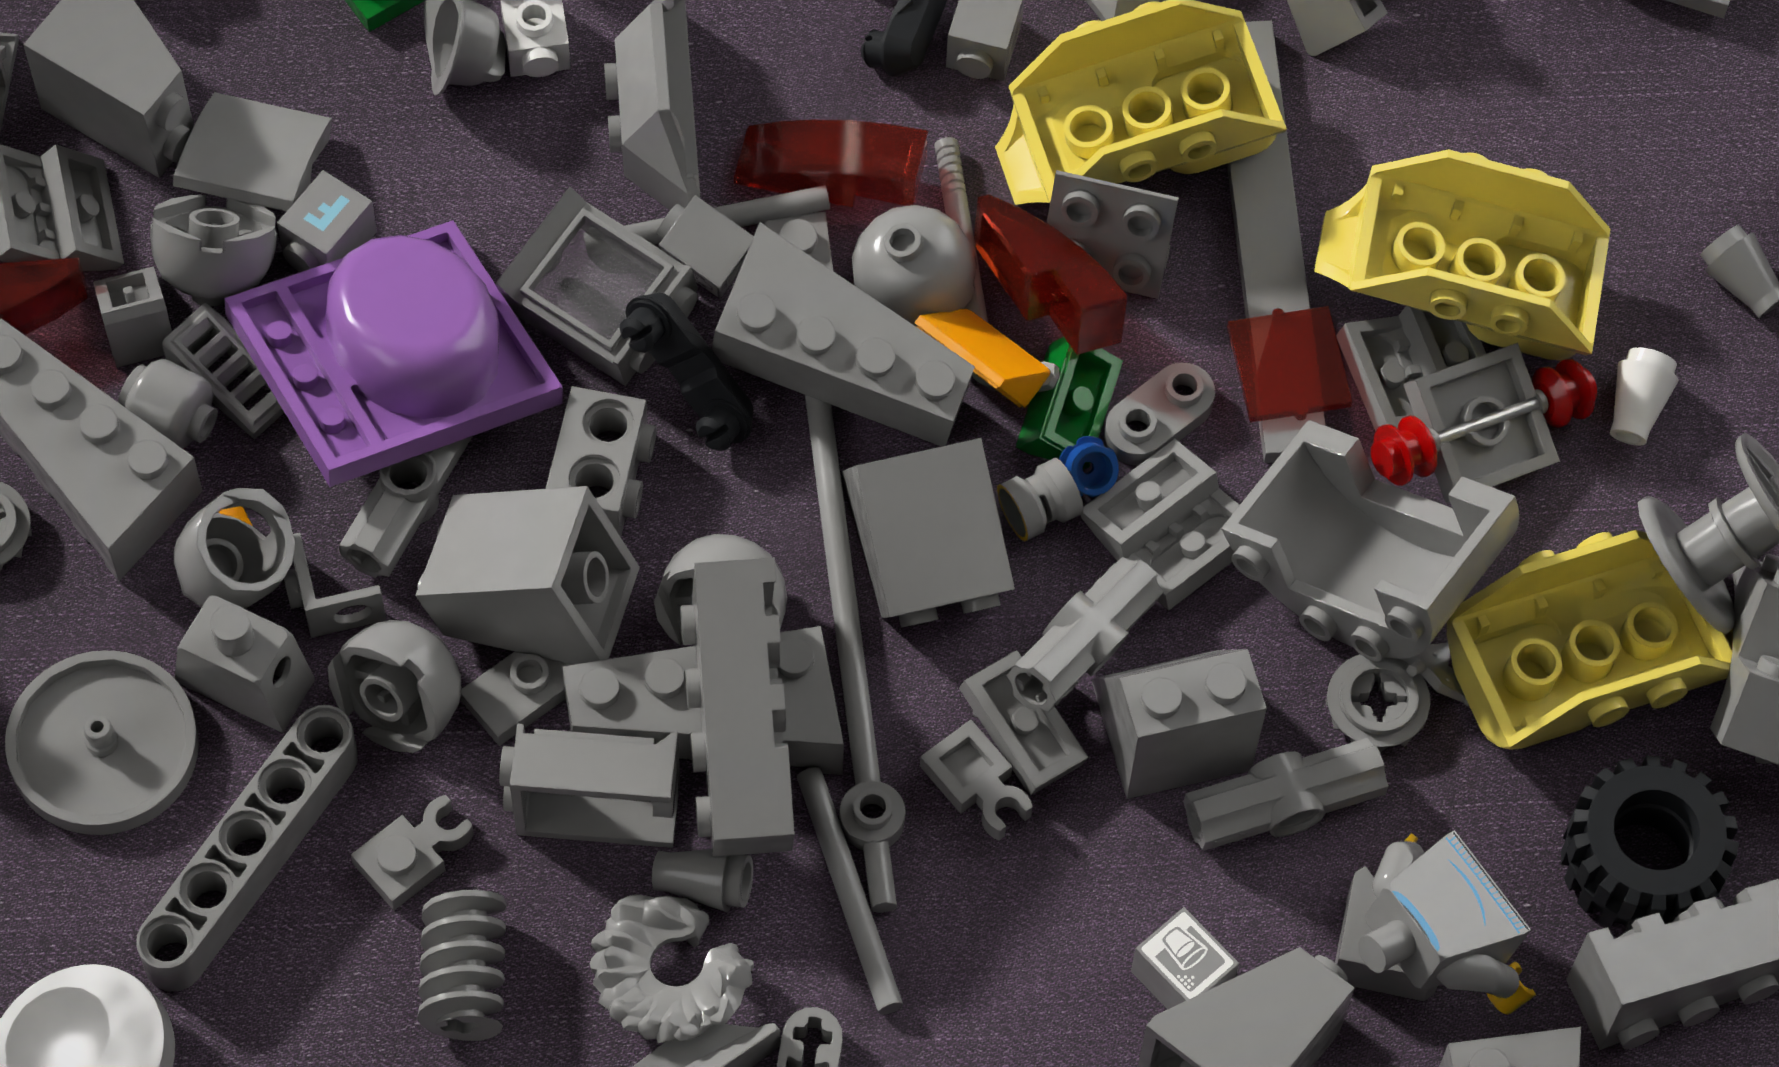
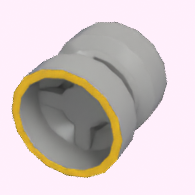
M1056 457L1037 466L1034 475L1026 479L1016 476L997 485L998 499L1003 513L1013 531L1024 542L1044 533L1046 524L1054 520L1064 523L1083 514V503L1078 487L1067 467Z

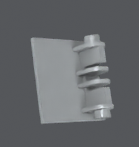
M1056 170L1038 272L1158 299L1164 269H1166L1171 245L1169 244L1179 197Z

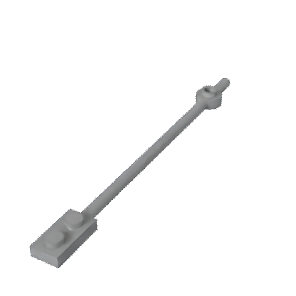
M826 212L808 213L764 222L765 226L833 271ZM805 395L855 786L849 789L841 801L839 821L845 839L854 847L864 851L871 910L883 913L897 908L890 846L900 838L903 832L905 805L900 794L890 785L882 783L880 779L832 406ZM875 804L880 806L884 813L882 816L872 819L864 816L861 809L866 805Z

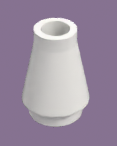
M1632 348L1628 351L1626 359L1618 362L1614 418L1610 430V435L1613 438L1630 445L1641 446L1646 444L1650 430L1679 381L1678 377L1674 374L1677 363L1673 358L1653 349Z

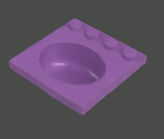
M453 220L408 236L396 235L371 239L349 252L344 258L224 298L227 319L329 487L562 404L563 386Z

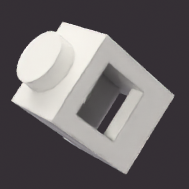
M500 0L511 77L522 75L545 77L556 71L571 69L569 41L562 0Z

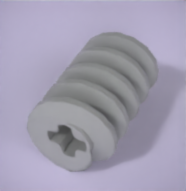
M459 890L438 895L424 904L421 919L426 927L422 930L420 944L425 952L421 955L419 966L424 978L420 980L418 990L423 1003L419 1005L417 1019L421 1026L431 1033L462 1041H481L501 1033L503 1025L498 1020L484 1017V1015L497 1013L502 1010L504 1000L499 995L485 992V990L500 987L504 983V974L500 970L486 966L503 961L505 957V949L501 945L487 941L502 937L506 932V924L500 919L491 917V915H497L505 911L507 901L503 895L484 890Z

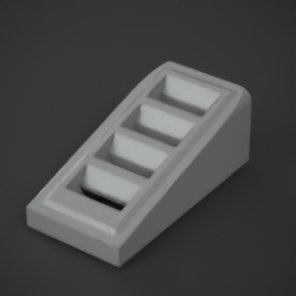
M209 304L201 305L163 340L162 346L166 359L206 379L212 386V403L254 440L284 414L283 409L232 325ZM227 352L231 357L216 371L211 373L208 368ZM245 370L251 373L231 392L226 389ZM265 385L270 392L248 411L243 404Z

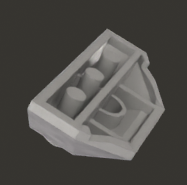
M654 0L615 38L616 63L604 64L606 100H619L620 115L608 116L610 153L622 152L624 176L667 209L671 210L677 203L686 208L695 195L700 198L685 0Z

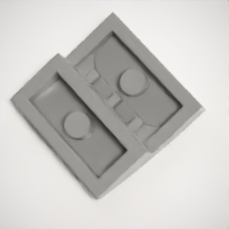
M214 92L202 110L185 144L173 176V186L287 211L311 183L312 164L330 140L332 118Z
M0 144V261L14 265L60 271L117 270L124 264L104 159L59 145L53 146L42 156H37Z
M1405 306L1399 316L1345 323L1336 335L1375 432L1379 426L1384 424H1390L1397 428L1402 418L1414 416L1403 385L1404 383L1486 354L1481 340L1469 331L1466 323L1441 319L1432 313Z
M1174 438L1117 481L1110 490L1097 496L1085 505L1081 518L1117 561L1121 557L1134 561L1142 559L1157 573L1158 585L1163 591V594L1157 601L1169 611L1232 563L1231 557L1235 552L1226 540L1221 528L1239 507V504L1219 488L1216 471Z

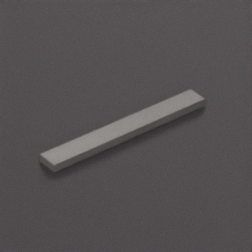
M1272 20L1246 22L1286 125ZM1287 130L1277 134L1273 143L1262 152L1227 163L1264 463H1274L1308 420L1325 426Z

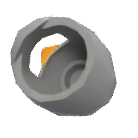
M235 488L223 492L187 522L176 541L174 565L183 595L201 608L207 598L212 595L246 609L276 590L293 562L295 540L289 517L283 505L264 489ZM243 507L250 508L262 515L271 528L267 537L253 527Z

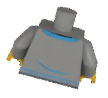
M1454 830L1445 835L1426 852L1416 843L1418 838L1412 833L1404 841L1390 844L1385 850L1372 882V889L1376 899L1365 914L1366 922L1372 929V932L1361 937L1358 943L1361 958L1367 967L1375 973H1382L1398 964L1414 987L1422 990L1443 984L1452 990L1484 992L1491 1003L1500 1012L1507 1015L1513 1013L1536 996L1533 989H1528L1519 980V975L1522 972L1519 963L1515 961L1510 965L1505 964L1531 929Z

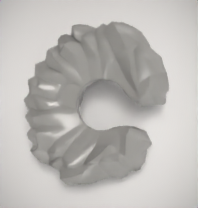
M634 894L619 900L611 909V917L606 920L605 930L598 933L592 939L591 946L597 953L591 958L589 964L591 972L595 973L593 985L601 993L598 1003L609 1010L610 1017L619 1024H622L624 1030L639 1032L645 1040L656 1039L657 1043H665L675 1039L679 1041L692 1040L699 1037L712 1025L723 1026L727 1023L741 1005L745 989L752 985L751 971L754 968V963L752 960L745 959L740 955L736 944L729 943L710 949L704 960L701 973L689 984L669 986L661 983L651 971V960L655 952L665 944L687 940L695 948L699 945L701 937L709 925V915L701 911L695 903L687 898L668 895L650 897Z

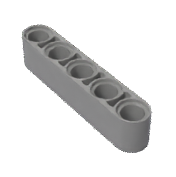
M317 705L307 709L298 717L141 925L137 934L136 947L148 980L156 988L167 992L181 991L192 986L201 977L353 773L358 762V750L350 719L341 709L331 705ZM325 737H333L341 741L339 746L329 752H317L311 749L317 740ZM286 788H296L303 791L296 801L289 804H280L272 800L280 790ZM258 839L264 842L263 848L250 856H241L234 853L235 847L242 841ZM220 891L226 894L223 901L212 908H200L194 905L196 899L205 892ZM169 943H180L186 946L184 953L175 960L160 961L154 958L157 951Z

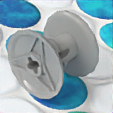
M1746 432L1737 438L1735 452L1737 462L1749 487L1724 503L1717 497L1708 503L1710 512L1687 526L1666 503L1657 498L1647 496L1637 502L1639 516L1646 534L1662 564L1696 611L1714 629L1724 634L1729 633L1734 627L1735 610L1734 603L1723 579L1743 566L1751 570L1759 567L1760 563L1757 558L1779 544V464L1757 439Z

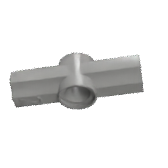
M473 436L379 469L380 478L339 545L340 556L347 559L356 570L376 578L382 575L389 577L420 524L428 521L436 513L439 505V492ZM411 481L421 484V486L409 490L397 487L404 482Z
M1121 557L1094 583L1086 594L1081 590L1077 592L1051 620L1042 633L1044 636L1007 674L1013 687V696L1029 710L1037 708L1049 712L1075 688L1086 674L1092 677L1122 645L1129 635L1128 631L1163 594L1158 585L1157 573L1142 559L1134 561Z
M1365 738L1303 758L1301 753L1296 751L1273 755L1254 765L1247 775L1185 793L1183 803L1194 841L1200 845L1202 851L1267 831L1275 837L1299 833L1322 820L1325 813L1386 795L1388 783L1385 765L1377 746H1374L1369 738Z

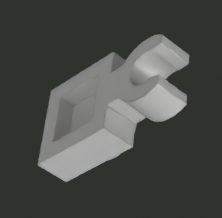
M969 720L920 756L921 769L960 814L975 803L982 810V825L985 831L994 839L1001 840L1005 837L1006 825L996 815V811L1000 808L1010 807L1015 809L1024 821L1031 817L1032 803L1028 795L1015 786H1005L1003 784L1012 775V765L972 720Z
M446 795L440 796L428 804L424 811L423 822L415 828L401 815L351 854L353 865L394 911L446 871L444 861L438 855L439 852L442 850L455 851L461 849L470 842L474 835L472 823L468 819L451 830H445L438 826L439 821L452 811L451 800Z

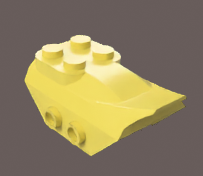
M1166 0L1163 2H1147L1138 6L1132 12L1104 21H1088L1079 25L1073 31L1060 34L1009 85L1014 103L1008 126L995 149L1015 205L1037 202L1050 203L1056 170L1116 184L1126 181H1143L1156 172L1166 169L1182 174L1199 173L1262 152L1273 143L1277 134L1285 132L1287 128L1242 12L1195 0Z
M1448 149L1372 166L1367 184L1355 196L1342 205L1326 211L1314 272L1343 284L1350 291L1432 313L1441 319L1466 323L1469 331L1475 337L1488 344L1504 348L1518 343L1522 353L1561 361L1571 358L1576 353L1582 355L1592 354L1611 229L1569 181L1548 176L1543 171L1537 169H1521L1494 162L1477 153H1460Z
M1633 530L1614 537L1610 532L1598 533L1582 541L1577 548L1556 555L1552 550H1544L1530 555L1518 567L1460 604L1447 621V639L1454 674L1480 730L1496 746L1513 750L1529 747L1579 731L1591 723L1594 727L1612 724L1623 718L1629 712V709L1648 703L1651 704L1652 708H1662L1677 702L1689 690L1726 679L1732 658L1733 628L1727 634L1714 629L1680 591L1662 564L1646 532Z

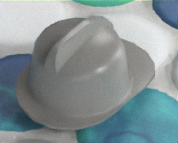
M473 0L424 1V30L432 68L431 86L434 96L442 95L448 85L473 86L481 84L483 81L495 82L500 80L505 73L506 43L504 34L499 27L497 14L492 9Z

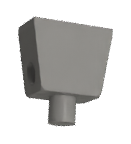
M210 595L177 648L175 680L180 685L281 733L285 731L315 681L314 675L291 632L218 596ZM273 675L280 677L275 684H273Z

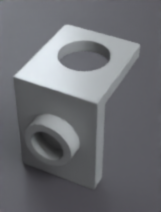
M293 534L295 540L293 555L295 569L287 571L284 581L291 609L304 606L311 638L386 620L379 585L316 599L301 534ZM349 606H367L357 613L348 615L336 614L341 609Z

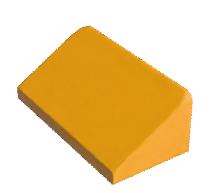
M959 309L953 312L920 315L914 322L917 328L974 365V374L1019 408L1021 406L1025 408L1050 375L1048 367L971 310Z

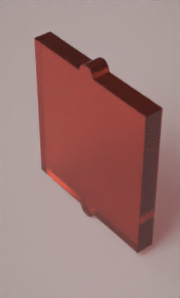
M1329 306L1286 313L1282 309L1276 308L1272 311V315L1228 321L1227 329L1250 423L1295 416L1297 420H1304L1307 414L1351 407L1352 398Z

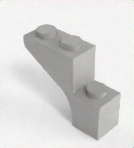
M1766 554L1763 562L1759 561V567L1751 570L1743 566L1736 575L1734 596L1735 624L1733 627V649L1730 670L1710 729L1721 745L1779 764V556Z

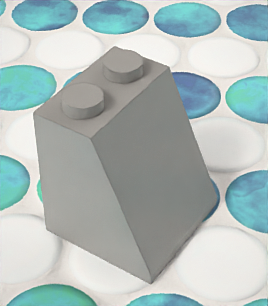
M61 0L23 44L41 109L160 178L172 162H179L185 144L194 127L182 70L134 0Z
M981 438L860 464L841 471L882 618L899 616L901 628L939 619L936 609L938 606L961 602L963 614L1000 606L998 593L1015 589Z
M588 486L453 495L443 523L438 528L436 542L425 571L419 579L418 590L415 596L443 636L524 654H535L542 658L575 665L609 659L640 567Z
M1248 649L1215 650L1093 678L1092 685L1127 799L1247 772L1252 768L1267 708Z
M1301 947L1296 948L1155 1015L1146 1025L1137 1067H1312L1340 1033L1354 987L1348 983L1345 972L1332 960L1322 955H1317L1314 958Z

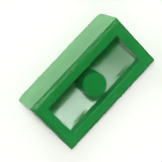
M1076 332L1053 341L1047 349L1044 361L1054 363L1059 367V379L1054 389L1037 392L1029 403L1016 443V448L1028 454L1049 460L1055 457L1059 459L1063 450L1067 446L1076 445V441L1079 438L1085 436L1099 438L1123 360ZM1085 462L1082 469L1089 468L1091 462Z

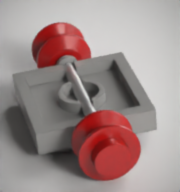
M1518 343L1409 381L1403 385L1414 416L1402 418L1397 428L1390 424H1384L1377 428L1374 434V442L1371 446L1372 462L1381 476L1386 477L1397 486L1408 484L1413 477V473L1419 477H1428L1435 472L1445 503L1450 502L1448 494L1462 476L1490 487L1496 486L1560 462L1547 423L1553 427L1560 428L1566 426L1570 422L1571 417L1576 419L1589 417L1594 410L1597 398L1596 381L1590 371L1573 359H1564L1557 364L1555 370L1550 367H1542L1536 370L1531 382Z

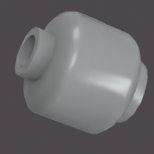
M167 359L156 360L148 366L143 364L137 366L126 379L118 399V403L182 449H185L193 440L199 443L203 442L212 431L218 416V410L211 406L213 400L211 384L203 377Z

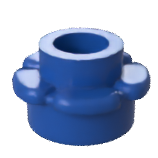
M1094 436L1081 437L1076 441V445L1067 446L1060 455L1059 460H1061L1072 475L1081 497L1086 494L1094 498L1104 494L1113 487L1119 473L1117 456L1112 448L1104 446L1100 438ZM1085 462H1091L1092 469L1088 473H1084L1082 469Z

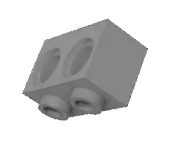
M572 386L546 489L588 486V488L601 486L608 489L609 492L607 494L597 497L596 500L620 537L626 517L636 519L639 512L643 492V481L635 480L639 462L650 463L655 446L657 427L656 425L647 424L646 400ZM605 431H616L623 435L621 438L611 442L601 441L596 438L598 434Z

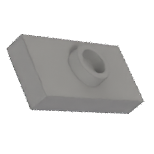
M513 652L462 688L460 700L493 740L501 746L516 735L517 723L524 724V728H526L566 699L562 666L574 664L542 658L535 654Z

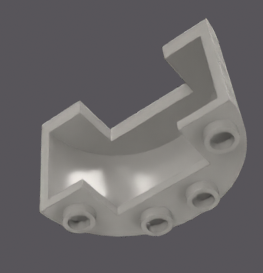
M1308 420L1222 526L1221 530L1235 552L1231 557L1234 566L1246 577L1259 581L1274 597L1297 614L1300 624L1309 634L1322 641H1329L1333 637L1353 647L1365 658L1374 662H1380L1383 657L1396 659L1411 658L1426 650L1516 533L1519 525V508L1514 495L1463 476L1448 494L1452 508L1376 480L1359 438Z

